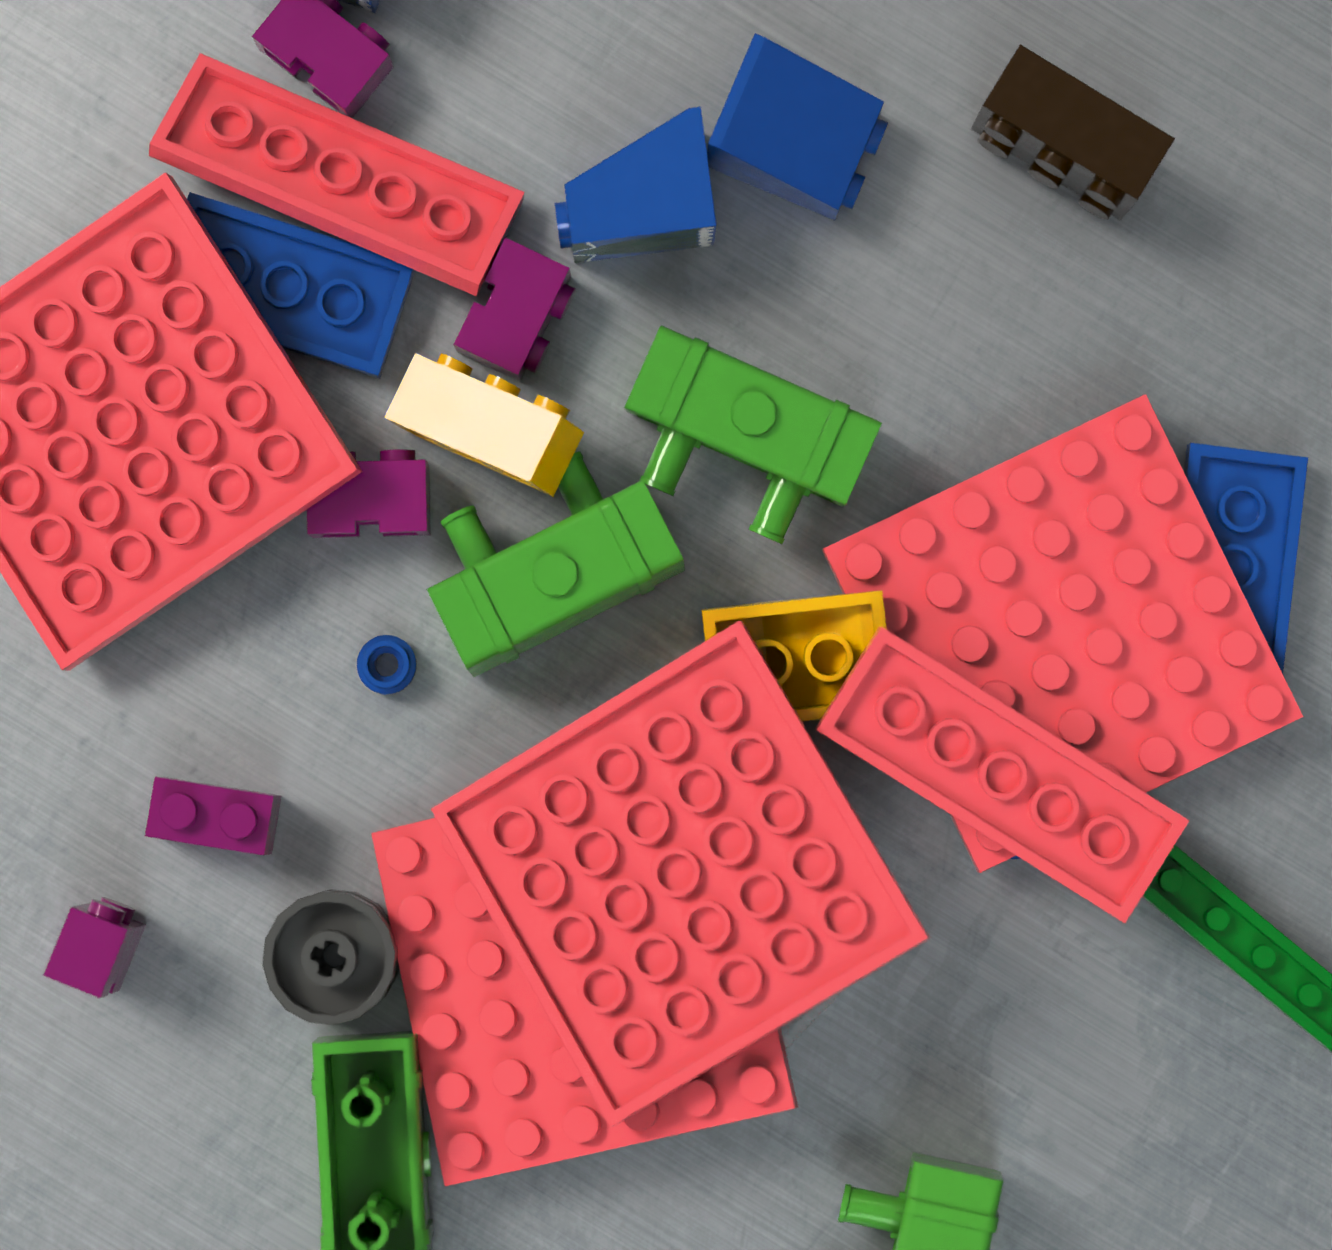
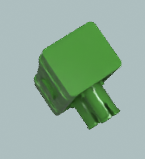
M662 325L658 329L624 407L628 413L657 425L656 430L661 432L647 468L639 481L643 480L646 485L674 496L675 488L694 447L700 449L701 445L767 474L765 478L770 480V483L755 519L750 524L748 530L782 545L785 540L784 536L803 495L809 497L810 494H814L841 507L846 505L882 424L878 420L850 409L849 404L837 399L834 402L710 347L706 341L697 337L691 339Z
M580 451L575 452L558 486L571 516L498 553L477 516V510L474 505L462 508L448 515L440 522L442 527L446 529L465 569L427 588V591L466 669L473 677L504 662L508 664L520 658L519 654L638 594L643 596L654 590V586L685 571L684 559L643 480L603 499L583 461L582 453Z
M412 1031L318 1037L312 1042L313 1072L311 1087L312 1095L315 1096L322 1217L320 1249L432 1250L431 1240L434 1235L433 1219L430 1218L428 1177H432V1152L430 1133L425 1131L423 1076L419 1066L417 1034H413Z
M913 1152L905 1192L900 1191L898 1197L845 1184L838 1222H848L891 1232L890 1238L895 1239L892 1250H990L992 1235L997 1231L999 1221L997 1211L1004 1180L1001 1172L994 1169Z

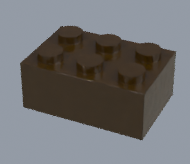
M1021 44L985 100L971 127V130L980 135L977 139L979 144L991 153L1002 158H1008L1010 154L1030 165L1028 173L1042 184L1053 189H1058L1060 185H1063L1081 196L1078 203L1091 214L1108 220L1112 215L1120 221L1137 202L1175 140L1174 137Z

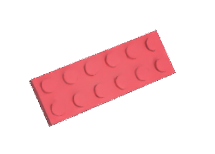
M201 53L149 143V156L476 297L522 205L525 193Z
M881 626L876 630L815 728L818 732L1123 923H1126L1190 821Z

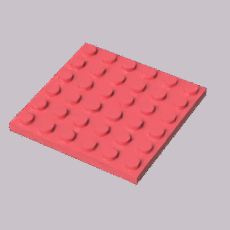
M165 172L0 287V573L61 670L70 671L363 472L180 187L168 173Z
M1146 394L822 549L843 594L882 590L886 628L889 632L1145 793L1303 717ZM950 814L978 873L1016 856Z
M740 620L431 808L437 822L610 1127L620 1124L930 939V936L748 629Z
M436 818L371 833L389 922L398 950L397 960L412 1032L417 1034L419 1066L420 1070H422L423 1085L444 1186L798 1108L781 1028L620 1124L610 1127Z

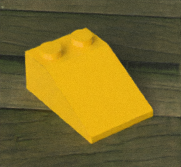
M882 590L701 609L705 641L739 620L745 624L801 721L822 718L878 627L881 626L887 630Z

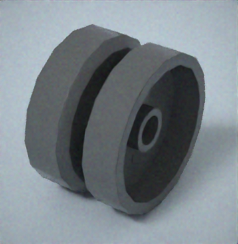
M330 889L300 898L277 916L265 938L262 966L269 990L285 1010L309 1023L337 1025L360 1018L387 996L399 974L398 950L389 917L378 903L358 892ZM330 944L339 945L338 954L345 957L342 965L333 967L326 963L324 950Z

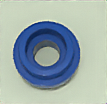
M381 635L369 640L362 647L357 658V671L361 681L366 687L376 693L394 694L400 692L412 682L416 673L417 662L412 648L408 643L396 636ZM383 654H393L398 660V669L391 676H382L377 671V660Z

